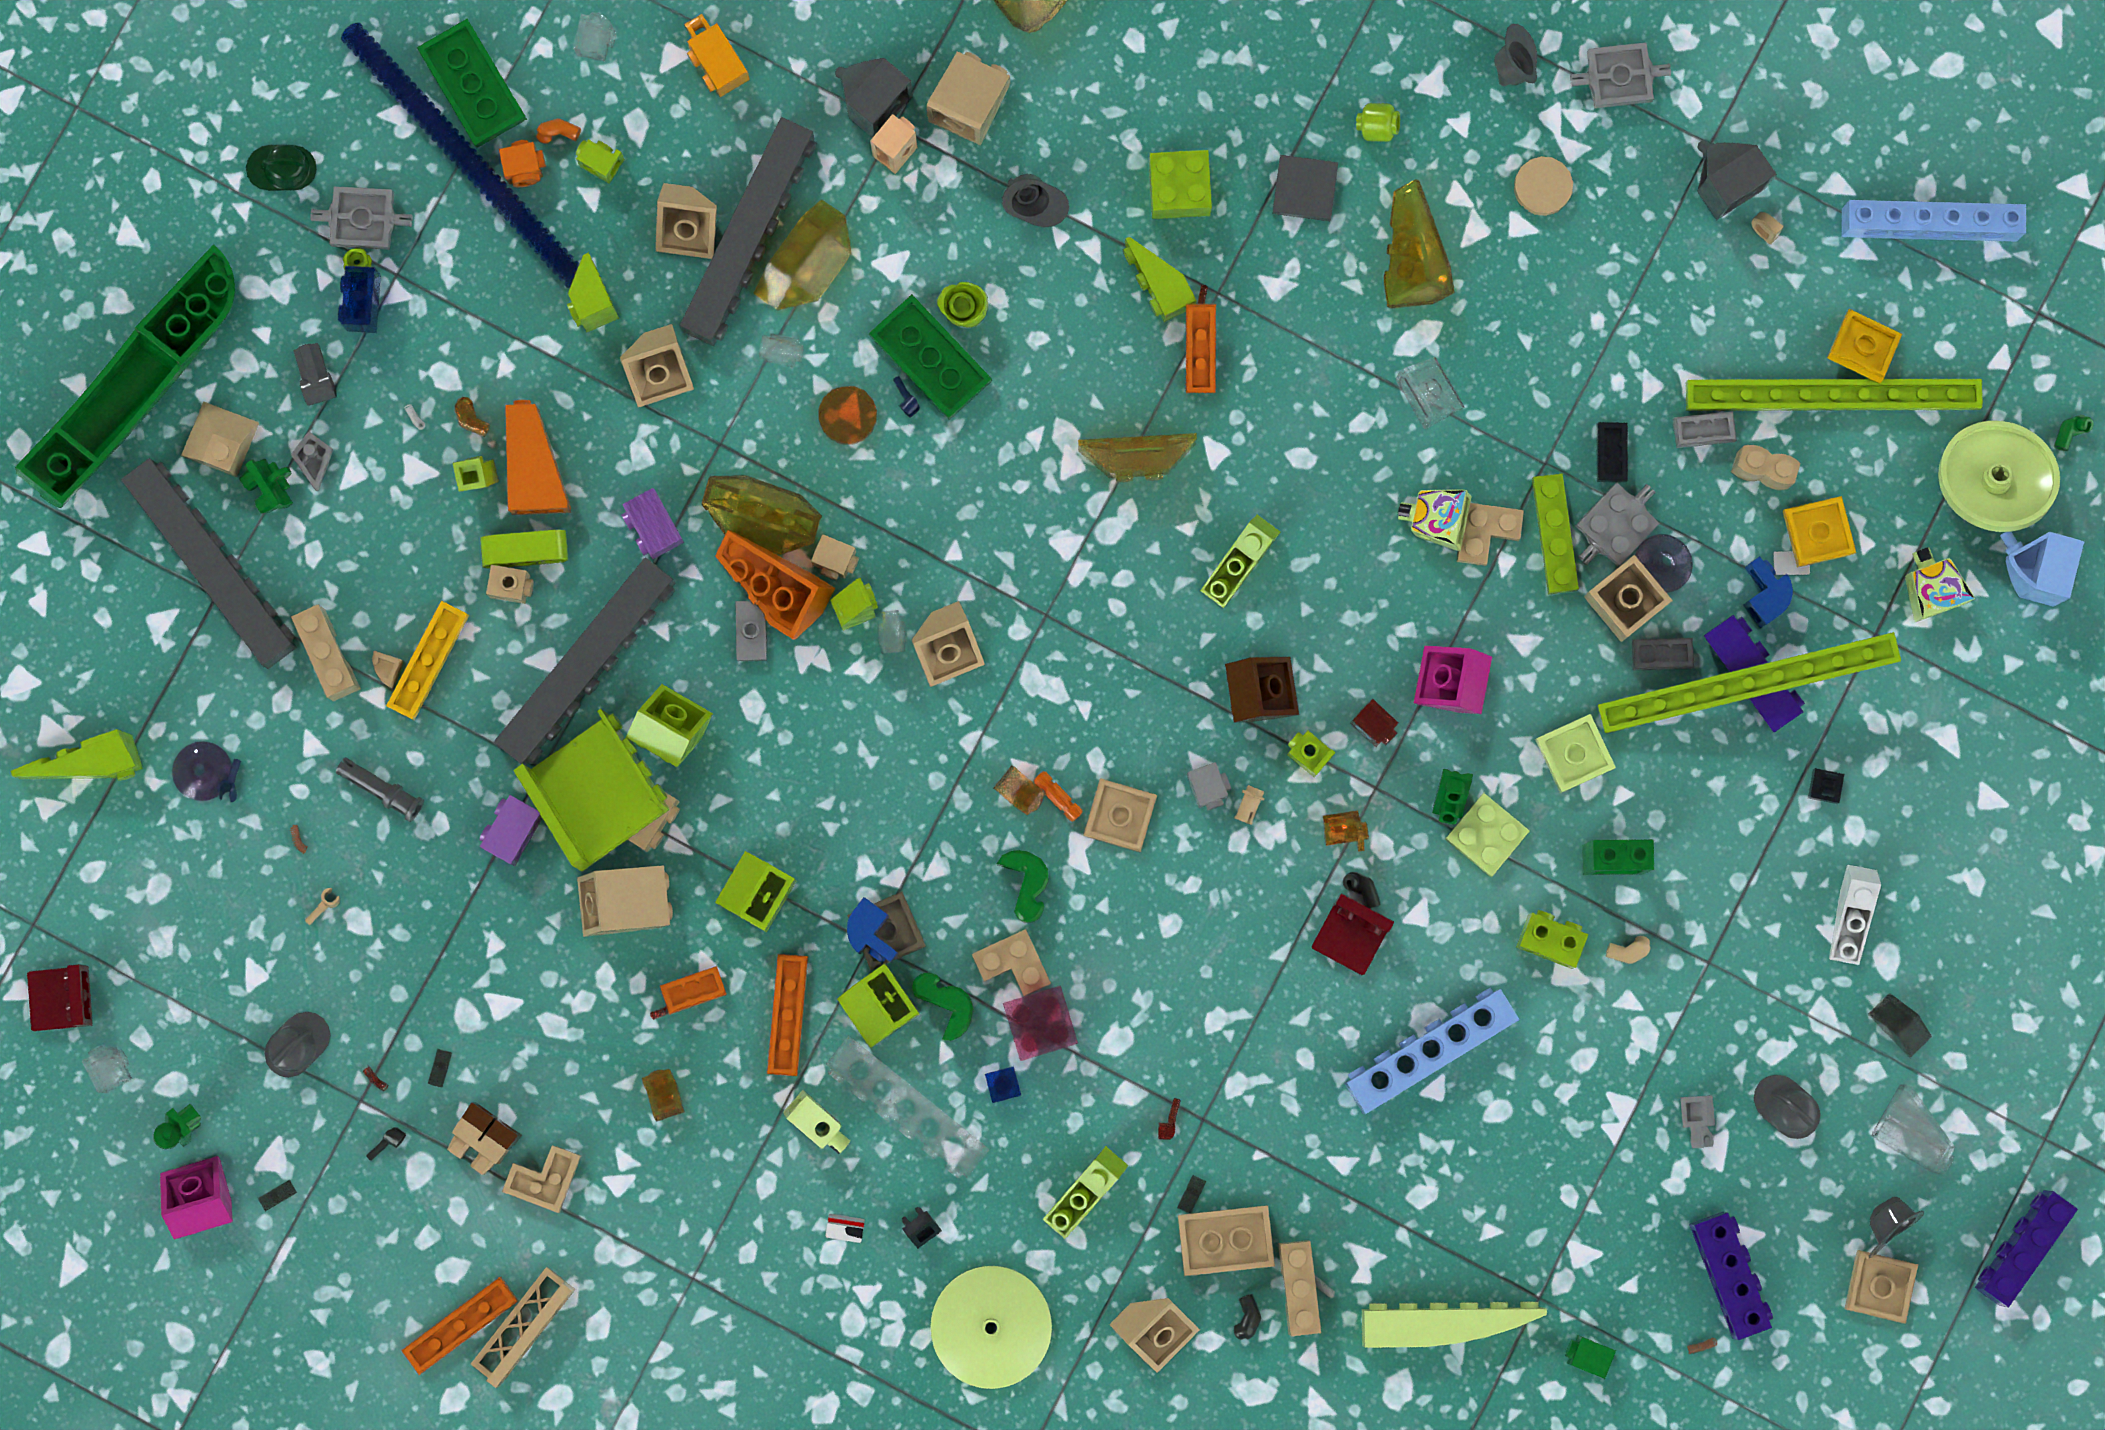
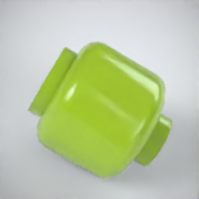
M1368 103L1363 108L1362 113L1357 114L1356 129L1362 132V136L1366 141L1389 142L1393 139L1394 135L1399 134L1400 112L1395 111L1394 106L1388 103Z

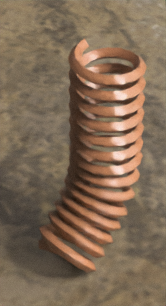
M293 825L290 828L292 829L290 831H293L291 835H294L291 837H295L292 838L295 839L292 841H296L293 844L297 846L296 849L298 848L304 854L307 846L299 838L298 825Z
M1710 1338L1707 1341L1700 1342V1344L1698 1343V1345L1687 1346L1689 1354L1704 1351L1706 1348L1711 1349L1717 1346V1340Z

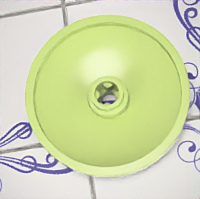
M2005 421L1979 422L1958 432L1945 448L1938 470L1940 488L1949 506L1961 518L1972 525L1996 532L2017 531L2038 522L2051 508L2060 486L2058 463L2048 445L2039 436L2025 427Z
M1001 1266L973 1268L954 1278L938 1297L931 1318L933 1346L944 1367L962 1382L986 1389L1007 1387L1029 1376L1043 1360L1048 1350L1052 1333L1050 1310L1038 1287L1023 1274ZM989 1322H993L997 1326V1330L993 1334L987 1333L985 1329L986 1324Z

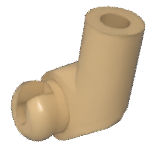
M1637 936L1634 943L1627 947L1609 943L1606 957L1627 964H1633L1648 955L1651 949L1650 941L1645 936Z

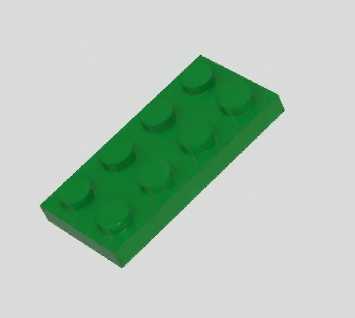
M468 19L463 20L417 47L476 149L527 120Z
M912 294L869 333V336L948 420L955 416L992 382V378Z

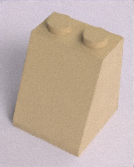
M957 51L926 105L928 121L981 145L1010 86V75L1007 74V70L995 64H992L990 67L982 63L978 56L970 52L962 54Z
M664 865L601 870L577 877L583 937L655 929L670 925L673 910L667 898L669 876L664 870Z

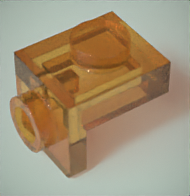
M1012 765L993 787L996 792L1017 810L1026 815L1040 807L1046 794L1042 788L1036 786Z
M1358 810L1323 816L1326 846L1356 841L1358 852L1364 851V840L1369 839L1366 821L1361 822Z
M670 1069L656 1070L642 1078L656 1122L685 1112L677 1081Z

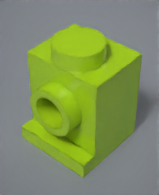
M589 139L587 141L583 140L576 151V160L579 166L609 184L625 159L621 151L616 149L612 153L613 149L599 140L597 143Z
M476 456L452 463L459 492L484 488L499 482L494 459L484 461L483 456Z
M1307 730L1304 735L1298 732L1288 743L1291 750L1287 755L1315 778L1336 752ZM1306 746L1314 747L1315 754L1313 756L1305 754L1304 748Z

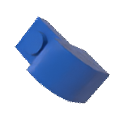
M1759 556L1744 568L1762 592L1743 605L1761 629L1788 608L1792 600L1793 587L1788 574L1777 580L1774 576L1776 572L1773 566L1767 560L1763 561Z
M863 897L849 917L847 923L849 942L859 954L868 945L871 947L868 953L880 963H883L885 960L892 963L898 952L875 936L889 915L865 897Z

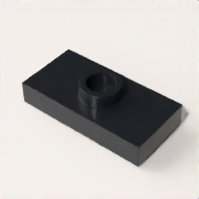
M1598 422L1596 424L1597 482L1626 483L1628 481V423Z

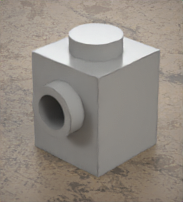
M1216 762L1187 773V778L1199 808L1206 806L1208 811L1224 805L1223 799L1228 797L1227 790H1230L1231 786L1226 773L1220 774Z

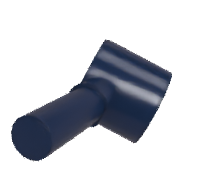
M897 376L893 381L905 399L899 407L911 418L919 411L920 407L916 398L907 391L900 376Z
M238 759L233 760L226 780L221 781L217 785L220 800H222L226 792H230V802H234L237 799L234 783L241 763Z

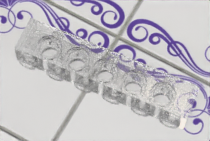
M848 1036L826 1063L831 1068L828 1074L841 1084L846 1080L854 1086L851 1092L864 1103L869 1098L877 1105V1108L874 1110L888 1122L893 1118L901 1124L898 1130L911 1141L914 1137L922 1141L924 1145L921 1149L933 1159L940 1156L948 1162L945 1168L958 1179L961 1175L968 1178L990 1150L852 1037ZM859 1062L864 1063L868 1068V1074L862 1080L854 1079L851 1074L852 1066ZM881 1081H885L891 1086V1094L886 1099L878 1098L874 1092L876 1084ZM904 1100L911 1101L915 1106V1112L909 1118H903L898 1113V1105ZM927 1119H932L938 1124V1132L933 1137H927L921 1131V1125ZM950 1138H956L962 1144V1150L956 1156L948 1155L945 1151V1143Z

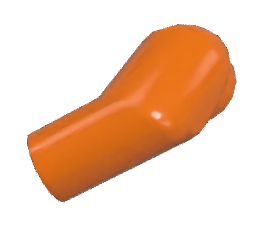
M553 119L543 122L538 126L536 138L539 142L548 144L552 141V136L560 134L573 141H577L581 128L562 119Z

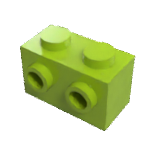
M1538 910L1537 914L1533 912L1528 914L1516 948L1567 968H1576L1589 935L1581 932L1583 927L1570 921H1566L1565 925L1553 921L1554 915Z

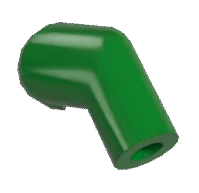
M2077 415L2064 420L2060 426L2054 448L2068 451L2074 436L2088 433L2093 429V420L2085 415Z

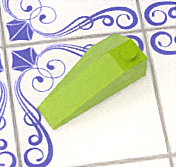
M115 729L81 741L82 748H64L57 751L56 759L51 760L50 757L41 758L10 772L12 777L18 779L117 778L118 781L134 777L135 771L143 769L133 736Z

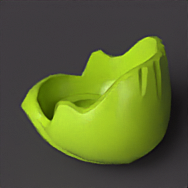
M959 282L957 285H949L943 288L937 298V305L941 312L956 326L972 328L977 326L987 314L989 302L986 292L970 282Z

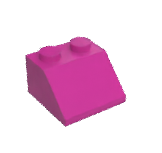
M1424 646L1414 704L1457 713L1482 714L1492 656L1471 648Z
M219 1156L160 1173L161 1216L174 1240L233 1222L232 1200Z

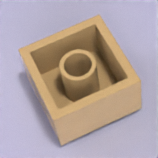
M1635 555L1584 596L1621 642L1673 601Z

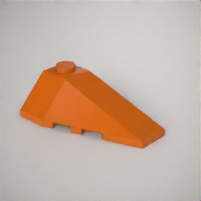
M727 530L715 555L735 582H739L745 589L750 601L756 604L764 613L766 621L791 639L796 640L823 614L835 590V587L814 574L731 530Z

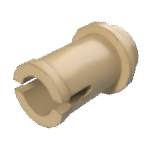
M1248 785L1246 790L1242 791L1244 796L1234 818L1252 825L1260 801H1264L1265 798H1263L1264 791Z

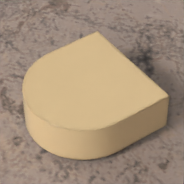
M1759 212L1751 221L1754 231L1768 244H1772L1778 238L1784 227L1765 212Z

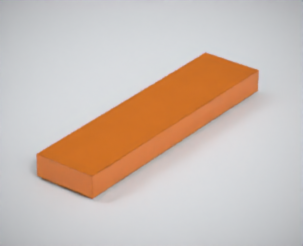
M778 954L767 1074L798 1076L808 956Z
M499 1277L401 1351L420 1375L519 1300L503 1278Z

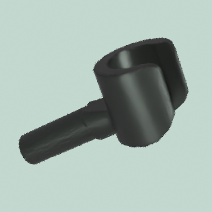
M397 1127L388 1130L380 1143L366 1155L367 1158L372 1161L388 1144L397 1148L406 1137V1133Z

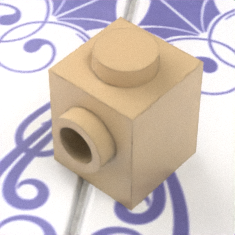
M822 534L811 563L812 566L822 569L820 574L837 580L838 576L845 579L848 572L853 574L859 557L855 556L857 553L855 547Z
M491 565L486 595L492 599L525 604L526 597H531L534 580L530 579V574L526 570Z

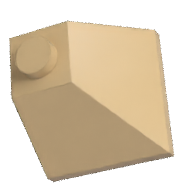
M663 183L657 201L656 251L712 259L715 253L717 205L693 187Z
M672 324L643 333L620 357L638 408L694 390Z
M203 401L181 456L237 477L259 423Z
M959 601L931 612L912 639L930 687L985 665L969 621Z
M1169 1298L1130 1303L1109 1324L1157 1373L1200 1330Z

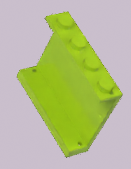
M601 708L597 711L602 718L600 721L532 769L521 764L513 770L570 864L580 871H584L670 810L664 801L668 798L659 784L654 785L650 779V776L653 775L651 769L645 761L638 760L635 755L638 751L633 741L624 738L620 729L623 728L620 720L614 713L609 715Z

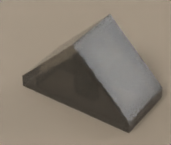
M1890 993L1868 1013L1909 1058L1932 1037L1920 1016Z

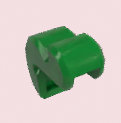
M1021 850L1010 851L1001 856L997 866L1025 873L1014 913L1023 923H1033L1042 916L1044 911V903L1042 901L1036 902L1035 898L1046 889L1049 881L1048 868L1041 858L1030 852Z
M922 973L913 981L912 988L915 997L953 1012L942 1040L953 1041L961 1037L968 1030L972 1021L974 1008L970 996L963 989L955 986L937 988V984L940 982L938 975Z

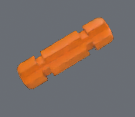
M1041 772L1034 779V784L1040 790L1043 789L1045 791L1044 794L1060 811L1063 810L1065 812L1064 815L1071 822L1075 821L1082 814V809L1076 803L1073 804L1071 802V797L1056 782H1052L1053 779L1047 772Z

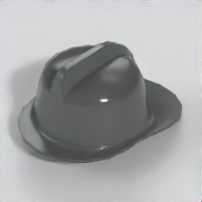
M1511 24L1507 28L1505 45L1494 57L1501 86L1509 84L1519 85L1523 82L1533 84L1537 81V49L1529 32L1519 24Z
M1023 174L1014 179L1010 178L1008 188L1002 197L1003 208L1008 214L1039 227H1052L1061 223L1069 211V201L1066 195L1056 187L1044 183L1041 178L1034 174Z
M302 1012L288 1019L271 1036L266 1044L264 1054L266 1063L271 1071L279 1076L288 1078L298 1076L304 1072L324 1052L329 1044L330 1030L324 1018L316 1013Z
M1772 1075L1764 1078L1757 1085L1754 1091L1756 1109L1779 1132L1788 1138L1802 1139L1808 1137L1816 1130L1820 1121L1819 1106L1814 1098L1796 1082L1786 1076Z
M1892 1197L1878 1205L1870 1217V1227L1878 1245L1870 1253L1869 1258L1877 1254L1895 1236L1915 1224L1924 1215V1211L1914 1212L1898 1197Z

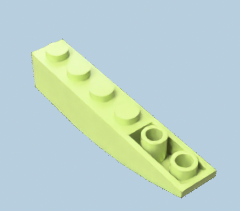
M1461 1302L1460 1308H1448V1303H1429L1430 1308L1418 1309L1417 1303H1399V1309H1387V1303H1370L1369 1309H1362V1346L1365 1348L1431 1347L1457 1344L1517 1328L1546 1316L1547 1309L1539 1307V1302H1520V1307L1508 1308V1302H1490V1308H1478V1302Z

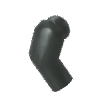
M1350 872L1343 878L1344 887L1347 890L1361 894L1366 907L1373 908L1381 905L1374 881L1371 878L1358 872Z
M1253 1294L1239 1298L1244 1316L1241 1322L1234 1326V1335L1240 1340L1253 1337L1261 1321V1315Z

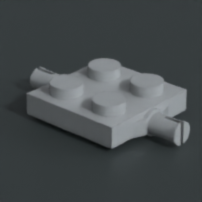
M1647 43L1591 48L1587 51L1588 72L1571 74L1570 81H1572V87L1589 85L1593 94L1594 109L1649 103L1654 100L1652 87L1654 77L1671 76V66L1669 63L1653 66L1648 57Z
M334 186L333 201L329 210L311 209V221L328 222L330 227L329 244L331 247L390 250L391 233L394 225L412 227L411 221H413L412 214H395L393 208L394 191L391 189Z
M1615 483L1575 525L1586 536L1590 544L1578 556L1580 560H1584V564L1588 565L1599 553L1607 556L1617 567L1620 566L1660 524L1644 506L1651 496L1655 494L1653 489L1649 491L1651 488L1649 485L1646 484L1634 496L1629 494L1621 485Z

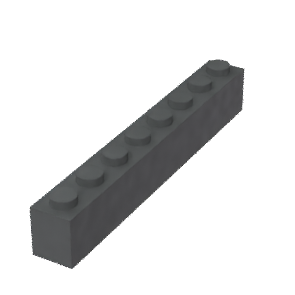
M783 117L780 118L679 325L683 333L712 346L715 345L717 339L721 341L724 338L728 329V325L725 323L730 313L734 315L740 305L741 299L738 296L742 288H747L753 278L754 273L751 272L755 261L760 262L766 250V246L763 244L768 235L773 236L779 223V220L776 218L780 209L785 210L791 199L789 191L793 183L798 184L803 175L804 168L801 166L806 157L811 158L817 143L814 142L813 131Z
M147 459L124 476L121 481L262 666L270 669L297 648L292 642L296 637L286 624L279 625L274 618L278 613L267 600L263 603L256 595L260 590L252 579L248 577L245 580L240 574L239 570L242 569V566L232 554L227 556L221 549L225 544L215 531L209 533L205 528L204 524L207 520L197 508L192 510L186 501L190 498L179 484L176 487L173 486L168 479L172 474L162 462L157 464L152 459Z
M645 557L499 734L494 743L520 764L527 766L530 763L533 765L542 755L543 750H541V747L547 740L553 741L562 730V727L559 725L566 717L572 718L579 710L581 704L578 702L585 694L590 695L600 683L597 680L604 670L609 672L619 660L616 657L623 647L628 649L634 643L638 636L635 632L642 624L647 626L656 615L654 609L661 601L666 603L675 592L673 588L676 584L675 581Z

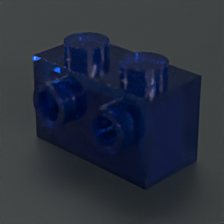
M345 266V274L341 277L340 281L343 300L342 305H339L338 321L349 332L377 333L381 275L375 267Z

